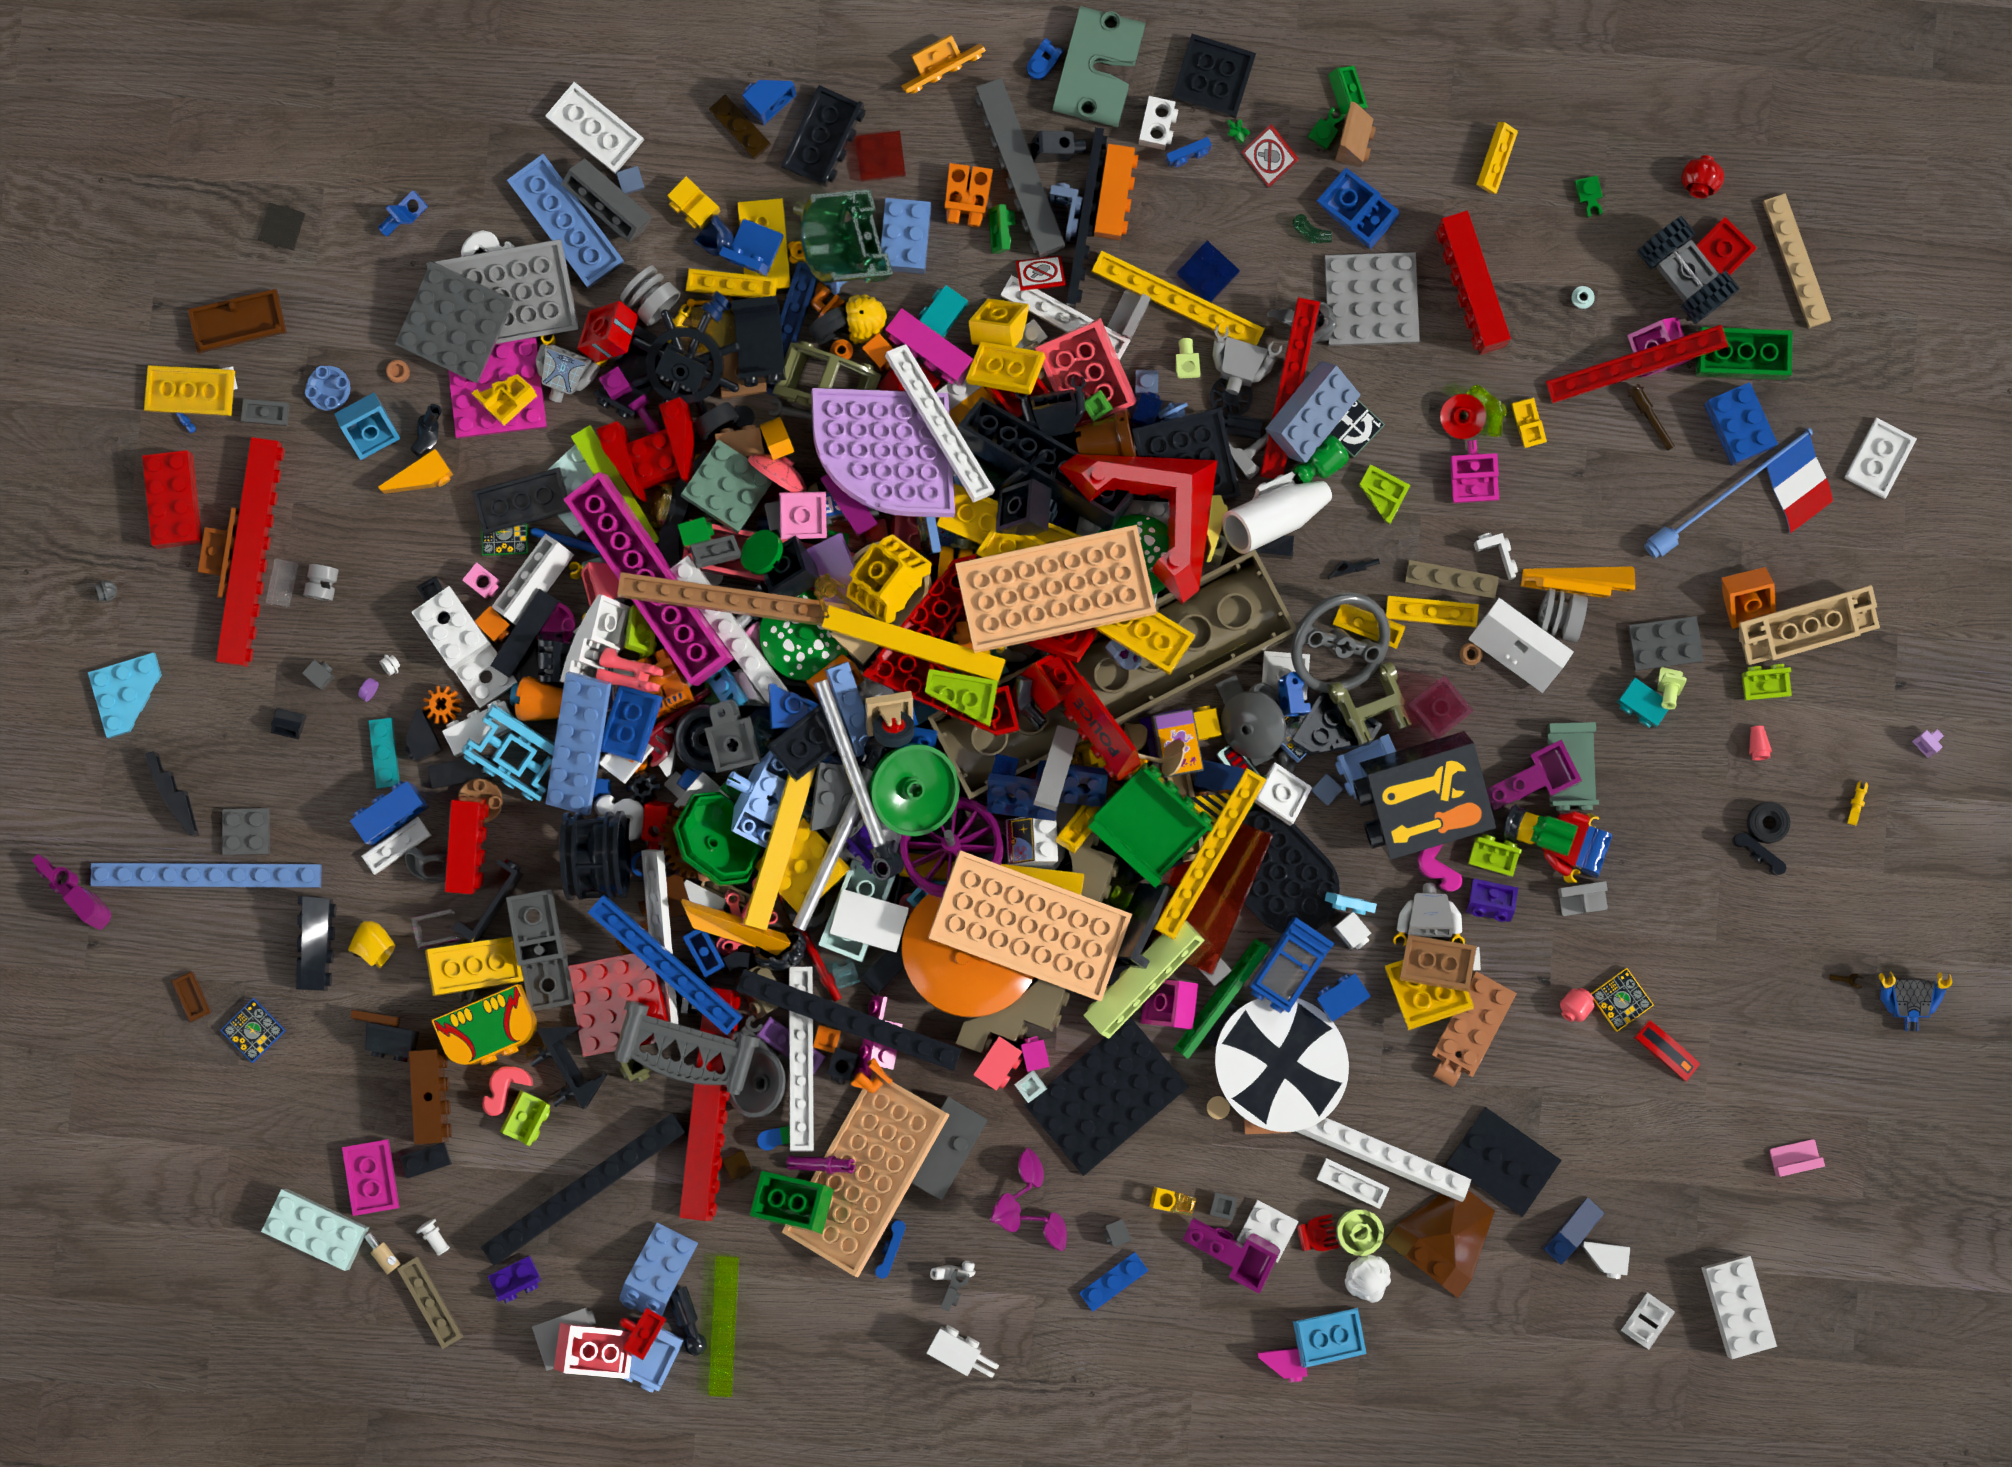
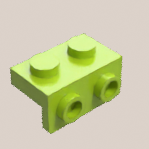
M1784 664L1771 665V669L1762 670L1761 666L1748 667V671L1742 673L1744 700L1792 696L1789 676L1791 667L1785 668Z
M1482 834L1481 837H1476L1474 840L1468 864L1513 877L1522 849L1517 848L1518 844L1504 840L1502 844L1495 842V837Z
M520 1090L500 1132L530 1147L532 1142H535L539 1136V1128L542 1122L546 1121L549 1116L550 1104Z

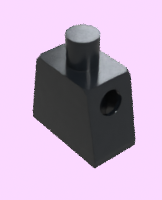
M1038 131L1031 141L1034 163L1070 161L1074 153H1085L1086 151L1085 139H1074L1072 131Z

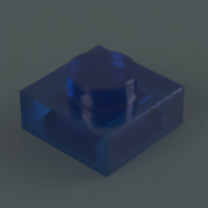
M996 754L992 773L1015 776L1019 759Z

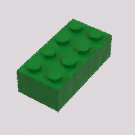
M1701 327L1697 332L1711 327ZM1723 328L1729 347L1696 357V377L1787 380L1792 376L1793 330Z

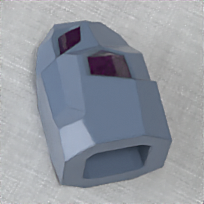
M1111 640L1105 646L1107 653L1121 668L1135 670L1141 665L1140 656L1114 640Z

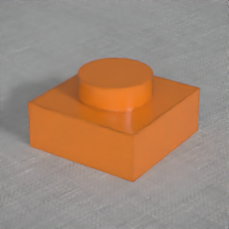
M819 1025L813 1047L834 1053L842 1031Z

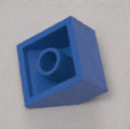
M758 80L755 84L752 82L744 89V94L742 95L745 107L763 125L769 122L797 96L795 85L792 81Z

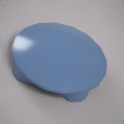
M319 366L308 378L305 395L318 409L325 411L335 410L341 407L348 399L351 390L350 381L347 375L337 367Z

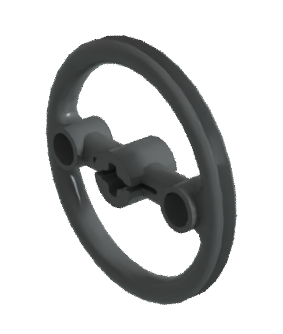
M1340 593L1323 599L1305 614L1295 630L1291 645V660L1296 673L1312 689L1328 693V686L1335 682H1324L1311 676L1304 666L1302 658L1304 644H1309L1314 648L1322 645L1331 649L1340 658H1347L1352 654H1356L1368 662L1354 676L1339 681L1344 689L1347 688V691L1361 685L1376 672L1386 656L1390 642L1388 618L1375 601L1362 594ZM1343 604L1361 605L1370 610L1375 616L1379 627V640L1376 643L1369 639L1354 640L1340 628L1333 629L1328 633L1321 631L1313 623L1321 614L1335 606Z

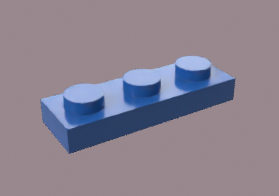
M1133 1252L1080 1291L1079 1294L1093 1312L1149 1270L1138 1255Z

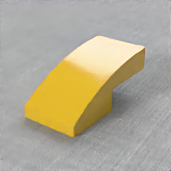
M1534 397L1511 403L1524 448L1547 442Z

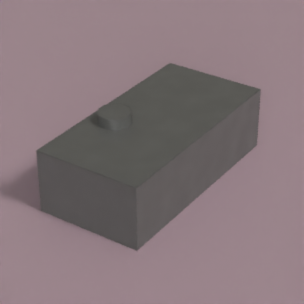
M949 1096L941 1108L942 1111L949 1114V1117L912 1181L914 1185L940 1200L945 1196L988 1121L987 1118Z

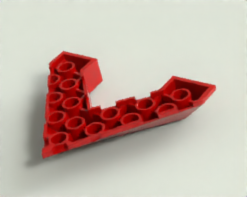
M1076 454L1060 466L1059 469L1089 502L1105 490L1115 491L1116 489L1125 490L1131 494L1145 496L1153 494L1159 495L1160 498L1169 499V548L1167 553L1158 559L1151 571L1181 604L1199 591L1217 460Z
M976 555L953 559L942 576L929 589L928 594L920 604L918 603L900 627L946 641L956 626L955 623L959 621L965 611L955 564L974 560ZM883 648L872 665L862 675L897 692L911 691L913 699L996 736L1020 730L1008 685L997 688L991 725L988 727L925 693L929 669L954 673L939 664Z

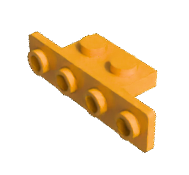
M949 34L911 55L920 76L903 84L901 87L906 93H916L923 88L922 85L929 81L934 83L940 80L942 74L948 71L955 72L962 67L961 64L966 61L972 62L982 56L981 53L986 50L984 46L977 44L960 53L952 35Z

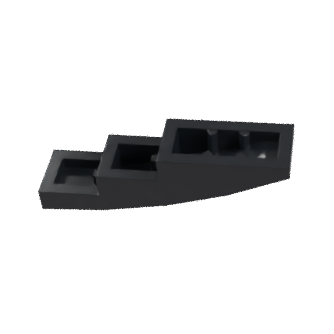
M155 751L145 753L152 777L172 814L190 836H199L188 792L184 790L178 791L173 772H163L159 753Z

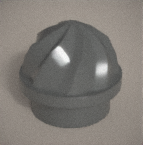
M100 580V583L94 584L99 602H109L115 598L118 589L112 581Z

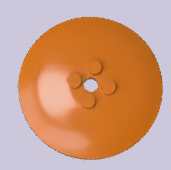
M930 894L925 896L917 904L907 920L902 938L904 968L911 984L921 997L935 1008L960 1017L988 1016L1002 1011L1016 1002L1028 989L1034 977L928 939L942 898Z

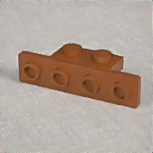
M231 507L228 531L204 528L198 573L220 576L217 599H222L223 594L227 595L229 581H225L226 572H230L232 559L228 558L229 550H234L236 536H232L233 527H237L239 514L235 513L236 508Z

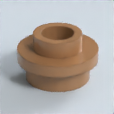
M1470 642L1462 646L1459 655L1461 661L1466 665H1475L1482 659L1483 652L1480 647ZM1468 650L1474 651V658L1467 656Z

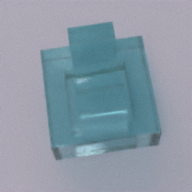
M850 958L846 959L847 965L840 968L837 962L833 963L832 972L838 989L860 982L855 965Z

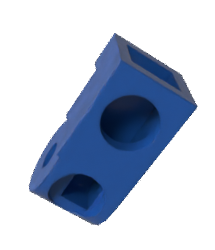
M1295 671L1282 676L1278 681L1280 708L1284 717L1303 716L1311 712L1310 703H1304L1302 690L1304 681Z

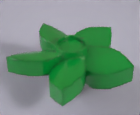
M1230 119L1227 120V124L1231 128L1228 131V135L1235 136L1236 141L1242 144L1245 137L1250 134L1249 130L1244 127L1242 128V119L1236 123Z

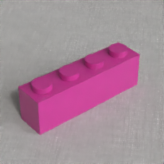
M901 308L885 329L889 336L888 340L897 347L900 344H906L915 359L919 357L925 361L923 363L925 367L932 372L935 370L939 371L942 374L941 378L952 385L954 382L960 386L967 377L973 358Z

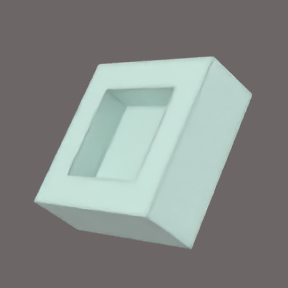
M1035 1071L1030 1072L1014 1084L1028 1103L1047 1090Z

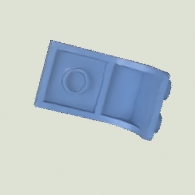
M656 1223L623 1285L619 1297L622 1304L626 1308L636 1309L642 1313L648 1308L662 1316L698 1243Z

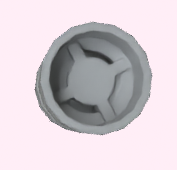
M309 564L307 577L310 581L305 583L303 596L323 601H333L335 588L332 584L337 582L339 570L324 565Z

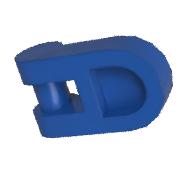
M1047 38L1042 41L1027 64V73L1034 80L1044 79L1064 53L1061 48H1055L1051 45V41ZM1045 52L1051 55L1049 61L1042 57Z

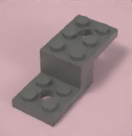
M553 889L506 897L518 966L522 967L527 1000L532 1011L575 1004L567 967L569 962L564 936L560 934ZM533 909L537 910L540 914L539 920L535 923H531L527 919L528 912ZM548 978L552 979L555 983L554 989L550 992H546L542 987L543 981Z

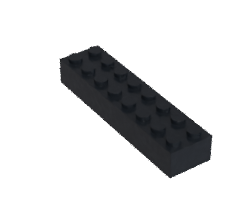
M982 396L958 425L957 429L972 453L1010 475L1021 467L1026 466L1041 453H1047L1046 460L1028 471V474L1020 479V481L1024 482L1034 479L1052 489V500L1105 531L1112 530L1132 504L1135 494L1118 489L1115 491L1105 490L1089 502L1059 469L1061 465L1079 453Z

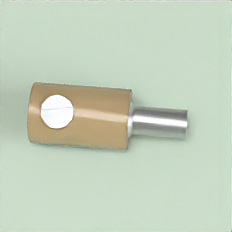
M371 1232L364 1237L373 1248L371 1255L387 1275L401 1265L384 1242L379 1244Z

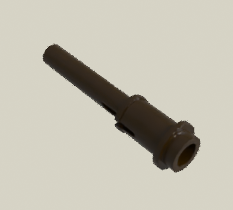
M1637 384L1628 390L1630 394L1628 397L1633 399L1640 413L1645 414L1666 450L1669 451L1675 445L1652 410L1653 404H1651L1643 391L1644 386L1641 387L1640 384Z

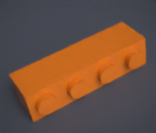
M1108 144L1094 237L1121 241V235H1126L1128 221H1124L1125 212L1130 213L1132 200L1127 199L1128 191H1133L1135 177H1131L1132 168L1137 169L1139 156L1134 155V147Z

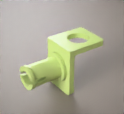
M1180 339V354H1176L1178 378L1200 377L1199 353H1193L1192 339Z
M1661 667L1657 691L1664 692L1661 704L1663 708H1676L1677 695H1680L1686 683V678L1682 677L1683 672Z

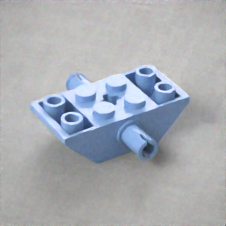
M771 751L762 758L761 762L754 766L748 779L735 772H731L729 777L735 779L736 782L728 778L726 781V785L741 791L734 806L731 831L764 848L767 846L788 777V772ZM803 809L802 815L810 818L811 812Z

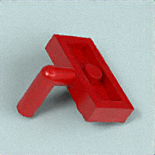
M648 1308L645 1309L637 1324L627 1318H622L619 1322V1327L632 1332L623 1350L643 1361L666 1319Z

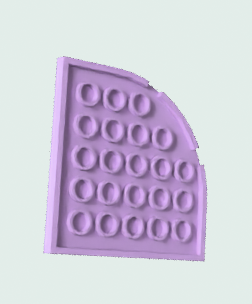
M812 388V421L816 452L825 471L842 491L861 504L884 513L901 516L954 518L953 468L906 391ZM936 393L949 414L948 393Z

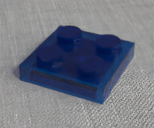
M1207 240L1180 268L1176 275L1202 299L1212 303L1240 273V270Z

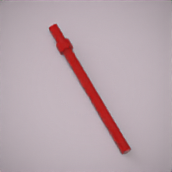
M778 892L777 896L782 903L783 897ZM794 926L795 930L801 931L807 942L806 950L821 977L819 980L823 987L827 988L834 1002L842 999L834 983L836 981L832 973L828 972L807 931L800 930Z

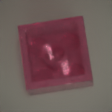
M1445 675L1407 705V708L1433 740L1442 737L1473 712V709Z

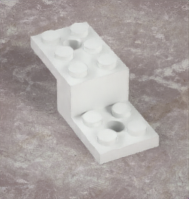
M450 586L412 611V614L447 665L456 673L480 709L512 688L514 683H517L513 675L511 678H508L490 666L498 653ZM441 612L449 613L450 620L448 623L440 624L438 622V615ZM490 671L492 673V680L489 683L481 682L480 675L482 672Z

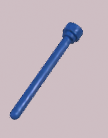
M539 528L531 530V535L542 539L547 534L560 544L601 555L593 543Z

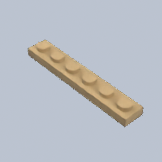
M1786 193L1764 200L1765 211L1808 329L1830 322L1829 312Z

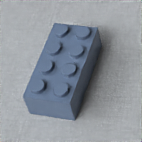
M1320 361L1265 430L1290 459L1306 463L1317 450L1316 447L1322 444L1360 397V393L1337 365Z

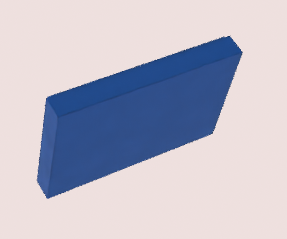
M618 686L605 725L601 752L642 763L663 697L626 686Z

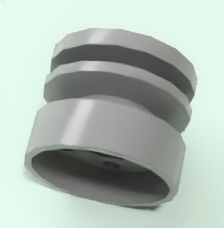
M653 265L638 273L628 283L620 296V300L624 304L629 303L628 308L631 310L641 306L637 312L638 318L647 327L662 318L661 311L664 309L669 311L681 295L670 282L660 286L664 276L661 273L657 274V269Z
M1549 588L1540 605L1538 626L1544 631H1547L1549 626V634L1553 637L1557 630L1561 629L1562 640L1577 643L1586 616L1588 597L1572 593L1568 602H1564V591L1560 590L1556 600H1554L1555 589Z

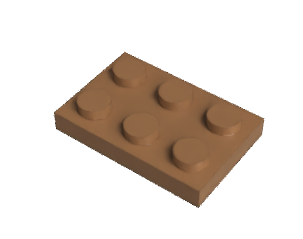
M1408 935L1400 980L1469 992L1477 946Z

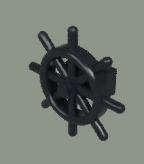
M664 309L661 311V317L667 330L660 334L652 344L638 337L631 339L633 346L648 352L646 358L647 374L631 379L630 384L633 387H637L650 382L653 388L665 398L663 403L681 397L687 404L696 403L699 414L702 416L708 411L704 399L710 396L718 385L732 392L739 391L738 384L722 376L724 372L723 356L738 351L740 344L734 342L719 347L715 339L705 332L711 319V313L708 311L703 313L696 328L692 326L675 327L670 312ZM679 337L692 338L687 351L684 350ZM671 340L672 345L668 344L665 350L661 349L667 341ZM701 342L709 352L695 356ZM657 357L661 358L658 366L656 363ZM713 360L714 364L713 372L708 371L710 365L708 361ZM703 378L710 381L704 388L699 389ZM663 380H664V381H667V382H671V381H673V382H672L671 386L669 387V386H667V385L663 382ZM681 387L682 389L689 391L691 393H683L678 391Z

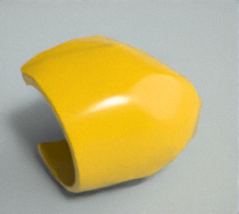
M363 921L354 933L348 951L352 952L357 958H363L369 965L373 966L376 964L378 968H381L392 955L396 945L380 924L374 921Z

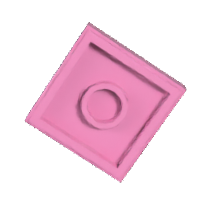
M825 491L779 492L780 539H790L795 535L799 539L827 538Z

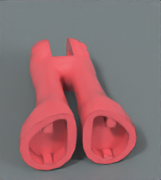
M605 648L600 657V666L633 672L635 675L627 676L599 668L596 673V679L610 682L611 685L626 686L645 692L659 691L661 685L648 682L650 675L663 677V669L652 664L617 656L615 649Z

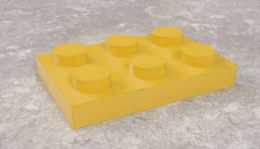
M980 342L966 381L972 385L1031 395L1046 357L1044 352Z

